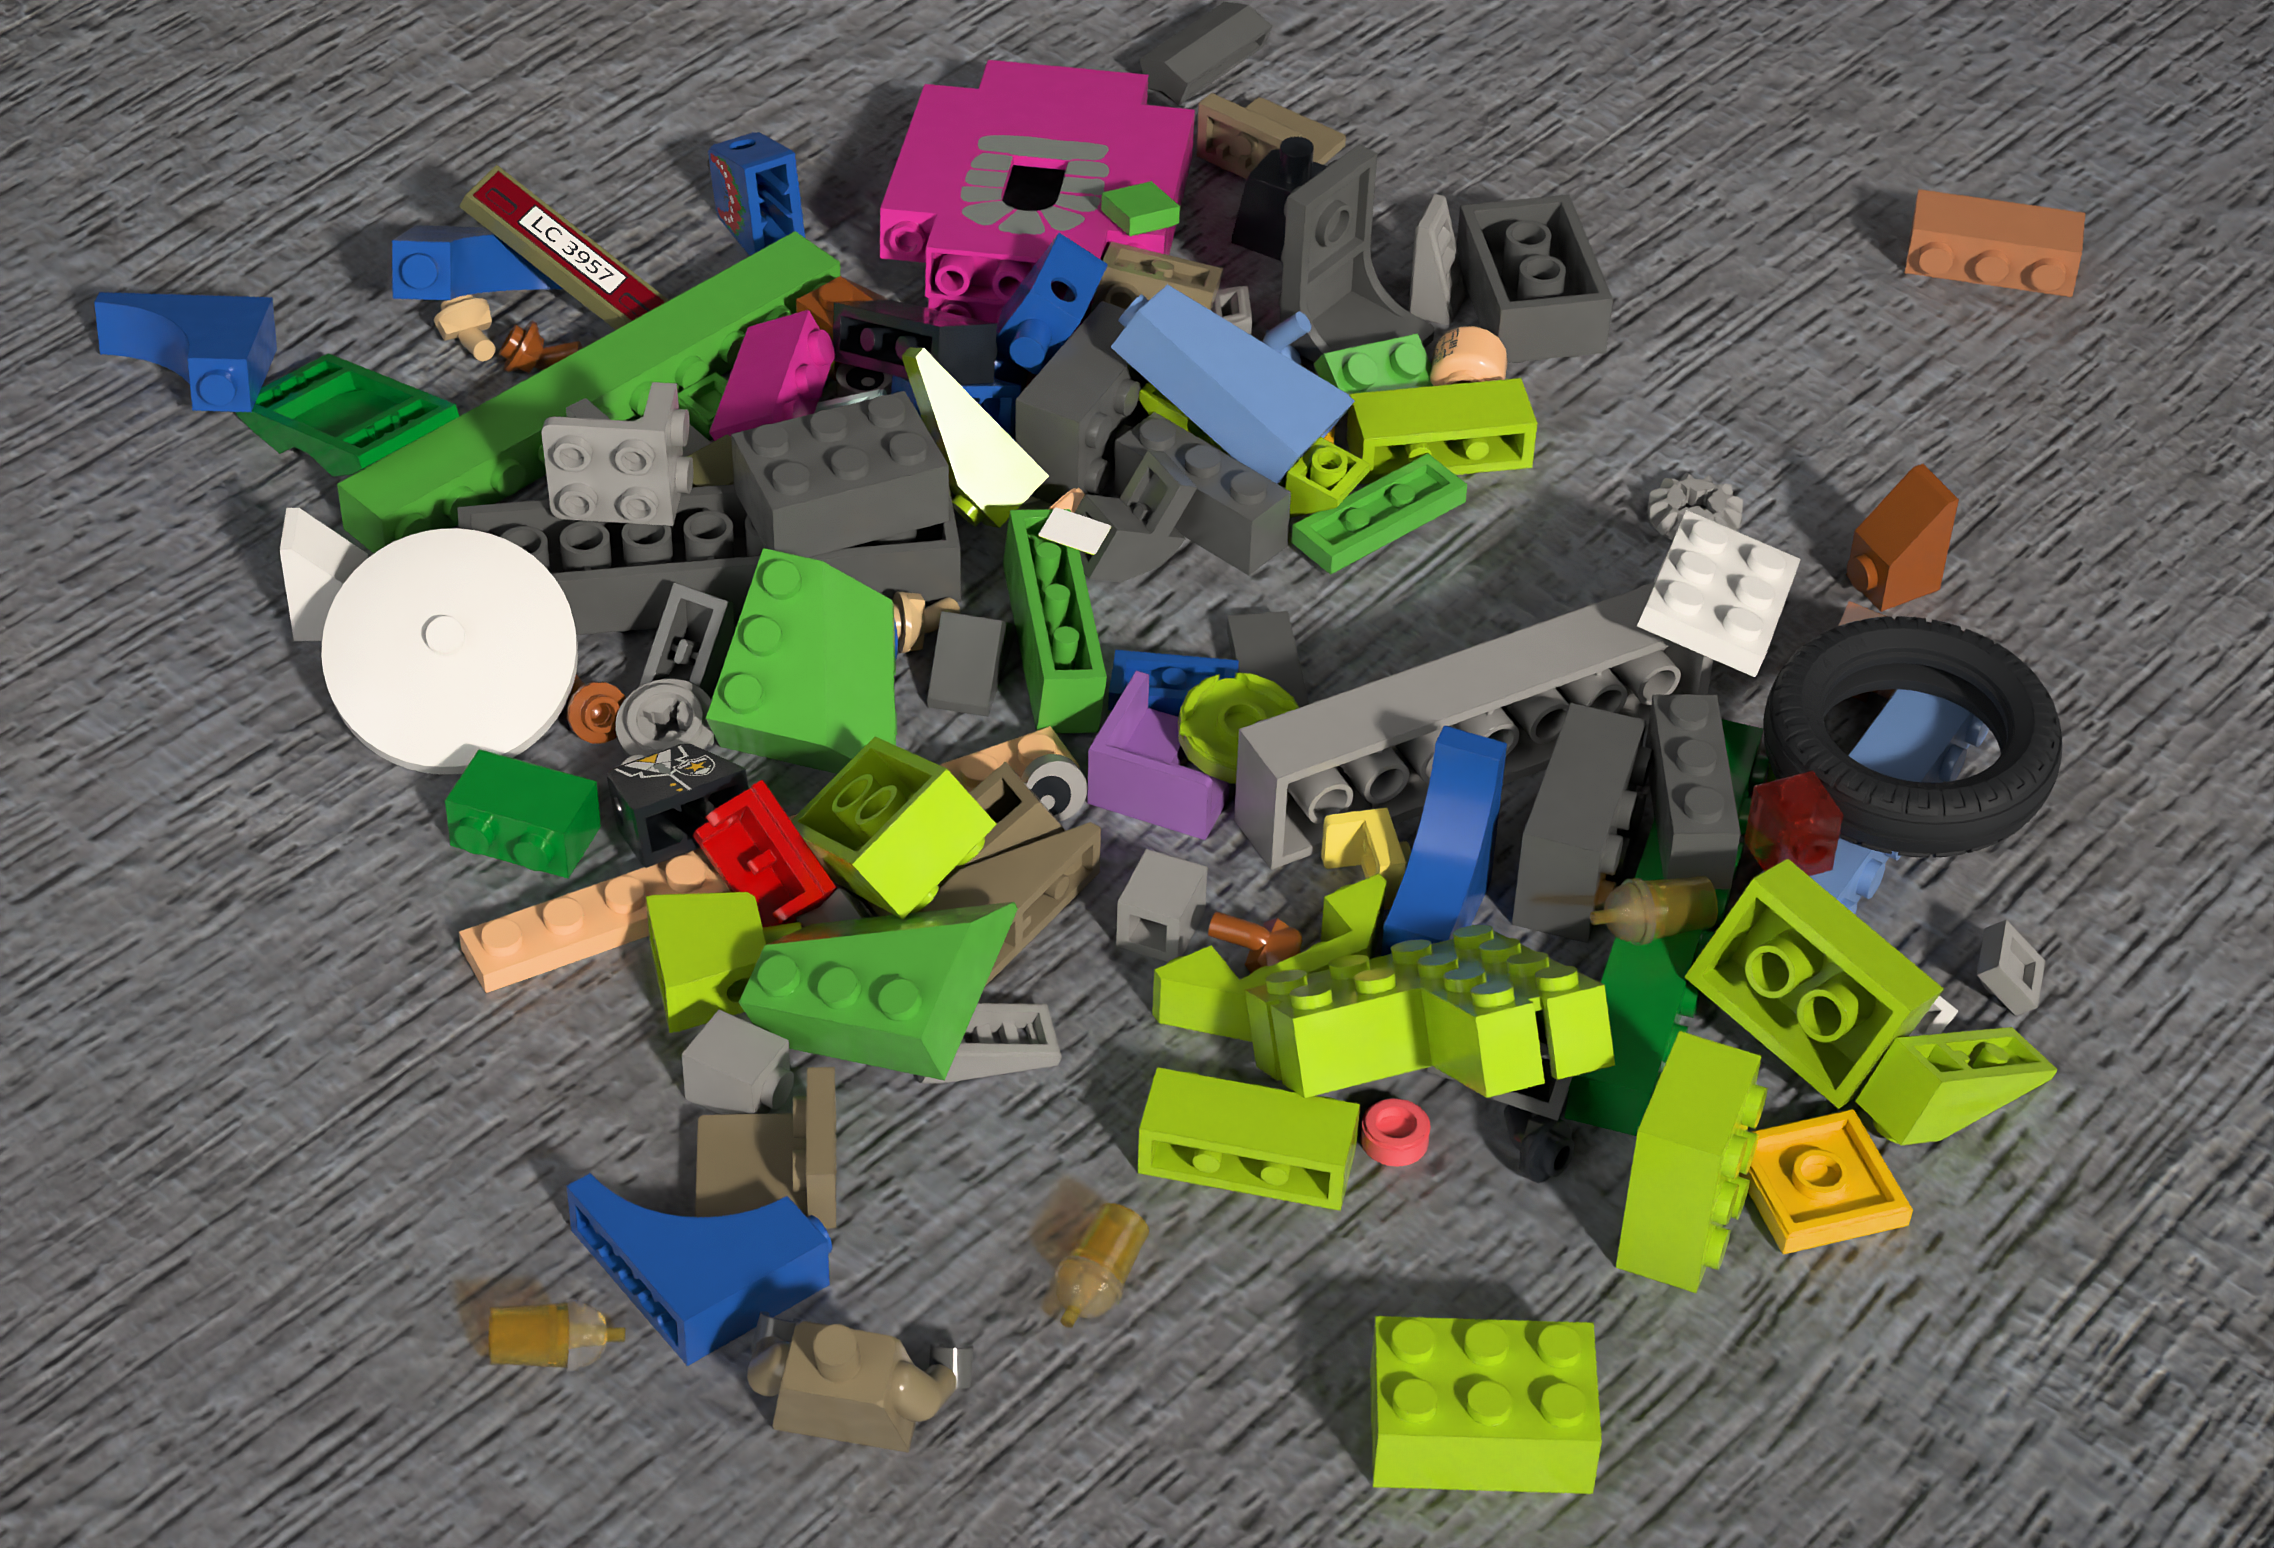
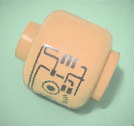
M1465 326L1447 331L1437 341L1435 346L1430 381L1433 386L1505 380L1507 369L1506 348L1499 337L1486 329Z

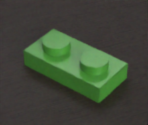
M1418 334L1324 353L1314 363L1320 378L1349 396L1353 393L1433 386L1430 381L1432 365Z

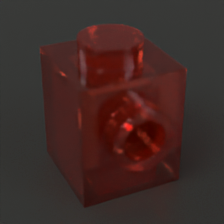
M1814 771L1756 785L1753 789L1744 842L1764 872L1786 859L1792 861L1808 876L1833 870L1843 814Z

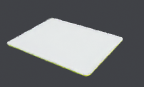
M1056 507L1041 529L1039 537L1095 555L1109 533L1111 525Z

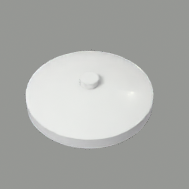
M459 528L437 529L416 533L394 541L375 552L353 571L340 588L329 609L323 630L321 658L327 688L336 710L350 731L367 748L380 757L410 770L442 775L463 774L479 749L514 758L532 746L548 731L560 715L572 691L578 663V642L573 616L564 592L547 568L533 555L520 546L490 533Z

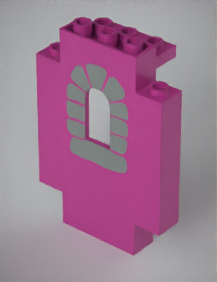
M998 60L987 61L978 89L924 84L880 208V258L926 263L925 298H929L928 308L986 322L998 323L1005 304L1059 232L1102 261L1111 241L1169 255L1176 225L1129 236L1101 211L1102 193L1152 181L1181 208L1193 154L1195 109L1147 105L1148 75ZM1013 165L1066 170L1057 202L1053 206L1039 211H1023L1007 206L1002 200ZM1060 281L1051 282V289L1059 299L1063 300L1068 285ZM1092 298V300H1091V302H1090V304H1089V306H1088V308H1087V310H1086V312H1085V314H1084L1083 319H1082L1081 322L1079 323L1078 327H1079V326L1085 321V319L1090 315V313H1091V308H1092V303H1093V298Z

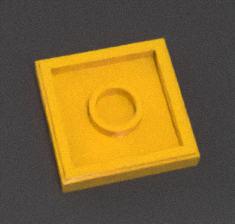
M1854 1109L1751 1131L1759 1134L1757 1147L1747 1175L1739 1173V1176L1750 1180L1748 1193L1783 1255L1909 1226L1913 1209Z

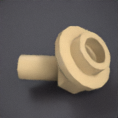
M472 294L452 300H445L440 305L442 311L434 317V324L443 340L459 338L464 347L477 360H490L494 356L495 346L482 332L490 328L492 323L487 300L473 298Z
M903 591L896 592L893 597L898 636V652L906 653L923 649L924 634L939 629L941 611L960 614L958 603L954 599L946 597L925 608V600L921 594Z

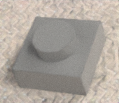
M2007 919L1985 928L1977 966V976L1980 978L1982 985L1990 994L1996 995L2015 1016L2038 1008L2045 960Z

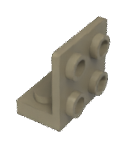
M1210 93L1199 102L1197 157L1246 179L1271 150L1280 149L1281 142L1289 137H1303L1310 140L1314 145L1313 161L1322 165L1345 147V134L1264 98H1256L1247 107H1242Z
M1111 241L1103 258V261L1108 265L1095 291L1091 312L1101 301L1127 309L1141 294L1150 300L1167 284L1211 310L1219 289L1223 268Z
M807 1067V1096H793V1113L702 1115L698 1118L695 1217H719L739 1214L769 1205L788 1196L806 1217L814 1215L822 1222L826 1229L836 1228L835 1067Z

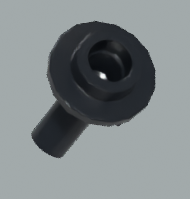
M1507 1105L1504 1110V1118L1510 1139L1514 1146L1520 1150L1519 1170L1525 1173L1528 1179L1537 1184L1545 1182L1551 1176L1557 1177L1562 1174L1571 1162L1575 1149L1574 1142L1571 1140L1572 1130L1570 1124L1560 1118L1557 1121L1539 1114L1533 1117L1529 1111Z

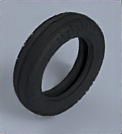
M1892 616L1868 618L1840 625L1813 638L1803 645L1802 648L1798 649L1779 672L1769 692L1763 719V735L1767 757L1776 780L1780 783L1781 788L1790 800L1811 820L1824 829L1828 828L1829 832L1854 844L1860 842L1862 847L1887 854H1892V851L1898 852V856L1928 858L1932 855L1934 858L1962 855L1966 852L1971 853L1987 848L2010 837L2036 815L2049 797L2056 782L2062 758V733L2055 705L2042 682L2024 662L1998 643L1994 644L1993 640L1969 629L1962 631L1960 626L1932 619V622H1926V618L1897 616L1893 619ZM1885 689L1924 692L1949 700L1980 719L1995 736L2001 755L1988 769L1964 779L1939 783L1901 780L1871 770L1848 756L1829 736L1823 718L1836 704L1861 693Z

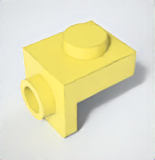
M1388 808L1351 811L1326 816L1323 824L1321 850L1324 867L1326 869L1361 865L1366 879L1380 873L1387 881L1384 910L1391 909L1411 855V849L1407 841H1398Z

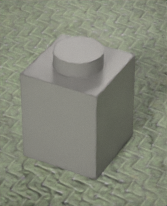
M1146 849L1117 902L1116 947L1165 962L1183 956L1205 913L1208 867L1179 857Z
M721 1010L716 1012L682 1053L685 1099L719 1115L768 1114L772 1108L779 1109L786 1102L793 1087L794 1074L790 1071L789 1040Z

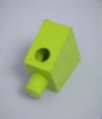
M748 892L646 896L649 942L669 1033L706 1024L718 1010L730 1015L744 1013L745 1011L739 1004V1000L764 946L802 929L801 923L795 922L763 928L756 898Z

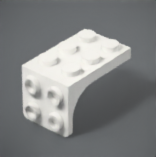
M1686 510L1653 582L1655 584L1637 627L1756 677L1767 653L1801 559Z

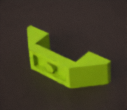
M1150 382L1139 391V401L1149 415L1156 412L1229 455ZM1320 437L1278 483V485L1291 492L1289 518L1337 508L1369 473L1370 463Z
M1378 873L1355 884L1344 885L1334 893L1325 896L1321 942L1277 964L1261 967L1242 979L1236 976L1212 945L1187 956L1176 957L1165 965L1154 969L1152 1015L1160 1024L1252 1042L1245 989L1266 985V977L1276 972L1302 970L1307 975L1328 970L1329 962L1342 956L1365 955L1369 959L1374 958L1383 926L1387 881Z

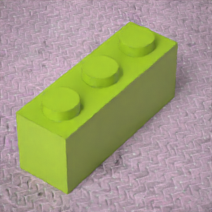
M1521 378L1350 394V397L1355 402L1348 410L1346 436L1351 454L1370 463L1369 473L1361 480L1360 484L1373 483L1426 454H1430L1455 475L1532 468L1537 420Z
M1157 1067L1139 1127L1138 1174L1341 1211L1356 1151L1360 1104L1336 1100L1327 1096L1303 1098L1296 1092L1269 1088L1261 1084H1247L1203 1076L1195 1072H1181Z

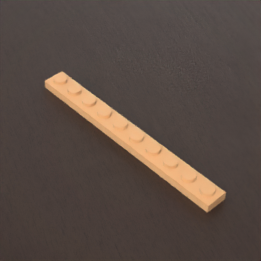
M1051 726L940 764V766L947 768L969 793L1004 762H1007L1020 778L1032 761L1048 754L1063 755L1071 759L1078 768L1080 767ZM796 815L790 816L789 819L792 820ZM698 848L653 866L640 868L459 931L461 950L485 993L649 936L646 896L730 893L731 891L704 851Z

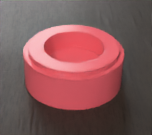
M1393 1098L1378 1101L1366 1110L1362 1118L1361 1145L1370 1158L1388 1166H1406L1418 1161L1426 1153L1430 1137V1120L1421 1107L1407 1100Z

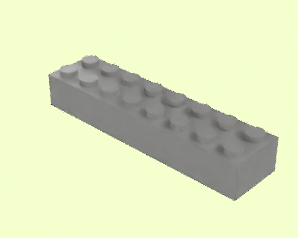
M1655 583L1643 585L1624 594L1598 603L1589 604L1573 612L1544 622L1535 623L1522 630L1490 641H1484L1471 648L1437 660L1425 662L1420 666L1383 679L1371 681L1366 685L1326 699L1317 700L1309 705L1269 719L1260 720L1239 729L1234 821L1271 870L1321 852L1324 818L1328 815L1387 807L1393 825L1422 815L1432 771L1435 743L1444 725L1507 743L1502 784L1504 785L1547 769L1570 703L1646 720V733L1653 694L1708 695L1713 659L1637 627Z

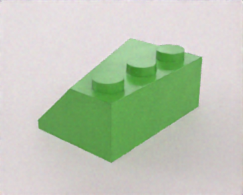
M763 548L706 716V720L719 746L838 774L875 736L896 745L897 712L895 710L894 689L896 663L893 601L823 561Z
M1015 902L909 913L904 919L895 915L808 925L764 946L739 1000V1004L753 1025L789 1040V1049L945 1081L1018 908Z

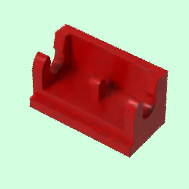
M763 779L706 816L708 822L696 829L693 837L731 892H748L755 896L763 928L795 923L796 916L820 907L836 888Z

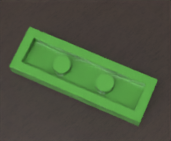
M1426 454L1348 495L1337 508L1316 512L1293 524L1292 543L1331 575L1465 503L1467 483L1430 454Z

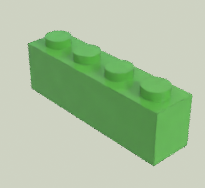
M1054 509L1010 510L1003 568L1035 729L1038 731L1051 726L1055 733L1098 732L1107 676L1080 552L1077 549L1039 537L1041 529Z

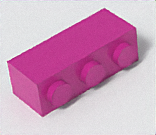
M809 310L747 328L709 431L714 441L727 434L731 437L733 433L815 413L831 364L834 361L835 353L829 334L825 330H820Z

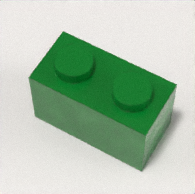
M480 749L445 799L451 846L466 850L472 854L485 855L521 865L533 871H542L569 879L601 828L597 781Z

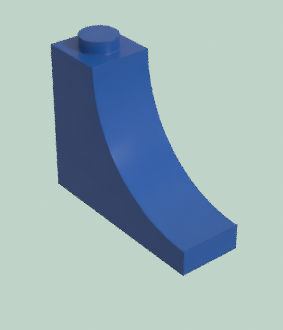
M415 225L392 240L393 299L452 300L465 295L495 291L563 289L485 227Z
M99 292L94 305L101 355L141 359L174 371L190 385L192 411L252 412L277 351L273 297Z
M1443 726L1435 743L1429 787L1415 842L1397 895L1384 923L1381 956L1392 954L1391 947L1397 943L1409 940H1428L1431 944L1453 939V932L1455 930L1471 926L1492 878L1507 743Z
M591 1173L566 1186L570 1225L573 1234L687 1366L756 1328L761 1311L769 1312V1316L775 1317L830 1285L829 1253L832 1252L830 1236L817 1217L814 1215L806 1217L788 1196L769 1205L739 1214L719 1217H685L660 1213L631 1203L610 1191Z

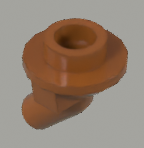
M530 321L524 329L516 324L503 342L499 355L506 358L503 366L505 372L510 373L522 369L530 373L533 367L544 370L581 350L583 347L580 341L543 347L544 339L540 336L538 325L536 322Z
M576 674L572 691L567 700L569 705L567 716L565 717L569 722L571 730L580 739L592 744H604L617 737L616 717L620 706L626 699L625 695L616 686L604 681L590 682L585 685Z
M1216 911L1211 919L1208 936L1250 949L1244 964L1250 974L1261 967L1272 966L1301 953L1302 934L1295 928L1289 927L1279 918L1266 921L1261 926Z

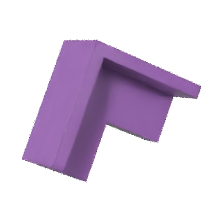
M1136 671L1088 749L1087 804L1206 840L1229 800L1230 783L1203 772L1180 766L1185 752L1178 741L1179 717L1148 708L1149 674Z

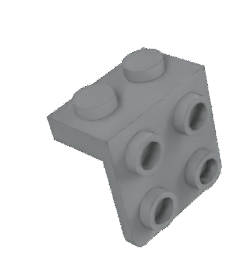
M652 382L642 422L571 417H549L544 421L541 432L550 509L555 517L567 520L674 525L681 493H691L694 470L692 457L683 456L682 446L686 447L689 436V412L687 409H679L677 383Z

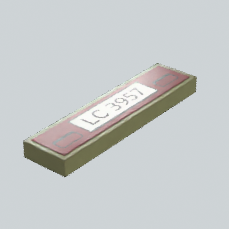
M498 165L464 196L459 206L615 330L669 301Z

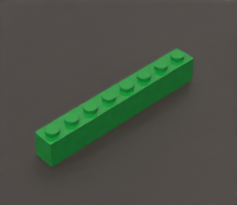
M1721 719L1740 835L1749 837L1758 801L1757 799L1749 798L1751 791L1762 794L1770 764L1768 757L1760 754L1763 728ZM1655 818L1601 983L1605 985L1615 1065L1572 1076L1565 1111V1119L1636 1137L1679 1031L1688 1033V1026L1679 1024L1681 1017L1694 1018L1701 991L1688 981L1685 975L1715 934V932L1708 931L1710 923L1721 925L1724 921L1731 889H1665ZM1739 842L1732 879L1734 881L1737 878L1743 855L1744 843Z

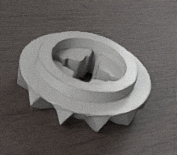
M1686 472L1680 481L1673 478H1664L1659 489L1651 490L1647 514L1653 527L1671 540H1673L1686 510L1738 531L1742 523L1743 499L1733 496L1731 484L1715 485L1711 475L1701 480L1694 479ZM1689 503L1692 507L1688 508L1685 505ZM1704 505V506H1707V507H1706V509L1704 510L1703 508H1701V507H1699V506Z
M679 679L655 680L634 690L624 700L616 717V734L625 756H649L679 744H692L701 749H705L706 746H713L714 733L706 720L712 701L710 697L695 684ZM677 713V722L681 731H669L664 738H660L658 741V734L654 724H666Z

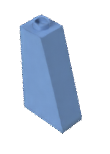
M1168 284L1150 300L1142 294L1138 296L1118 320L1125 328L1111 348L1229 455L1277 484L1320 437L1324 439L1355 402L1347 393Z

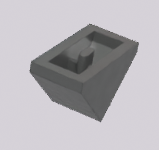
M674 582L639 687L655 680L679 679L700 687L712 699L735 633L733 603Z
M941 611L927 697L928 707L988 717L1016 635L1015 624L1002 620Z

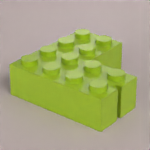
M1472 925L1459 928L1453 932V939L1431 944L1428 940L1400 942L1391 947L1392 954L1369 959L1365 955L1338 957L1329 962L1328 970L1307 975L1302 970L1276 972L1266 977V985L1245 989L1256 1067L1277 1081L1282 1080L1283 1085L1303 1098L1431 1066L1486 1098L1544 1084L1538 1034L1547 1039L1551 1074L1557 1080L1615 1065L1605 985L1577 972L1576 967L1565 966L1549 958L1547 953L1534 951L1520 944V940L1508 938L1494 931L1493 927L1489 925Z

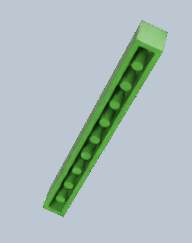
M794 231L466 412L455 420L339 482L337 487L343 529L371 552L375 553L390 543L409 535L455 527L459 524L458 507L495 504L546 475L541 432L544 421L547 418L567 417L566 407L586 398L611 420L635 421L644 415L652 382L677 383V392L679 393L715 372L723 375L733 369L748 327L797 313L796 299L841 276L840 262Z

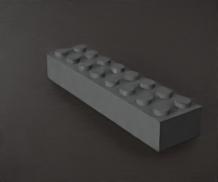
M734 484L692 488L690 494L681 493L673 526L560 519L552 514L549 500L458 507L459 529L476 530L504 538L526 550L547 568L556 579L568 601L576 628V635L658 628L674 582L732 602L734 621H739L762 549L765 548L734 490ZM950 489L948 522L809 557L829 564L892 601L896 592L903 591L921 594L925 600V605H932L946 597L952 598L956 602H961L960 542Z

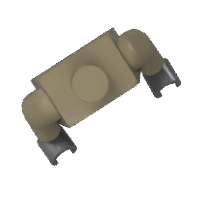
M761 1311L751 1347L753 1354L748 1366L747 1378L751 1388L760 1395L771 1397L779 1393L773 1420L774 1430L909 1453L916 1422L932 1418L956 1389L971 1387L974 1347L950 1348L945 1347L944 1343H932L930 1345L929 1367L922 1371L913 1364L901 1341L893 1336L850 1329L841 1324L825 1325L801 1321L796 1318L793 1321L782 1320L769 1316V1312Z

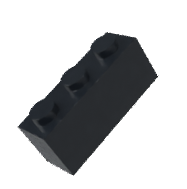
M894 300L834 302V361L909 379L901 356L909 347L924 348L960 385L994 383L995 360L997 357V324Z

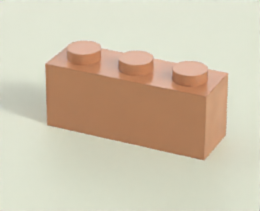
M1918 189L1910 230L1905 273L2072 297L2082 256L2086 213Z

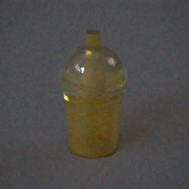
M1704 875L1643 881L1640 878L1627 879L1621 886L1616 887L1610 892L1606 899L1604 910L1590 913V920L1593 925L1606 923L1608 929L1618 939L1631 942L1636 946L1651 943L1653 939L1712 928L1716 923L1718 915L1717 897L1711 881Z
M1115 1203L1101 1205L1069 1256L1063 1258L1055 1271L1056 1296L1066 1310L1060 1319L1064 1326L1072 1328L1078 1317L1097 1318L1119 1304L1124 1294L1123 1286L1150 1233L1147 1223L1133 1210Z
M566 1299L565 1303L490 1307L489 1365L566 1368V1372L578 1371V1367L589 1366L596 1362L604 1353L606 1342H625V1327H606L605 1318L600 1311L589 1304L579 1303L578 1299Z

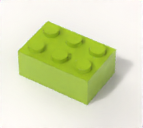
M876 736L791 820L833 882L901 919H904L909 913L918 912L926 907L936 896L939 889L938 884L956 866L963 865L972 860L985 844L984 837L997 825L947 768Z
M1789 859L1752 879L1685 975L1688 981L1838 1109L1861 1093L1894 1039L1909 1037L1944 990V988Z
M1679 1031L1637 1131L1616 1268L1693 1293H1697L1707 1267L1719 1270L1730 1237V1230L1723 1228V1225L1727 1226L1730 1218L1739 1219L1750 1184V1180L1740 1177L1739 1173L1747 1175L1750 1169L1759 1134L1747 1130L1748 1127L1754 1129L1757 1127L1767 1096L1768 1088L1756 1085L1761 1055Z
M1375 1316L1370 1365L1373 1487L1593 1494L1602 1443L1594 1323Z

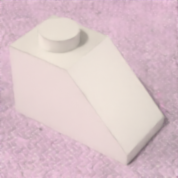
M286 508L280 555L294 641H322L326 618L335 596L353 571L369 557L366 552L302 509Z

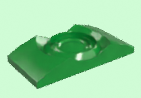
M329 353L262 387L252 412H236V415L256 435L279 454L293 447L300 449L310 455L332 477L352 475L460 417L456 404Z

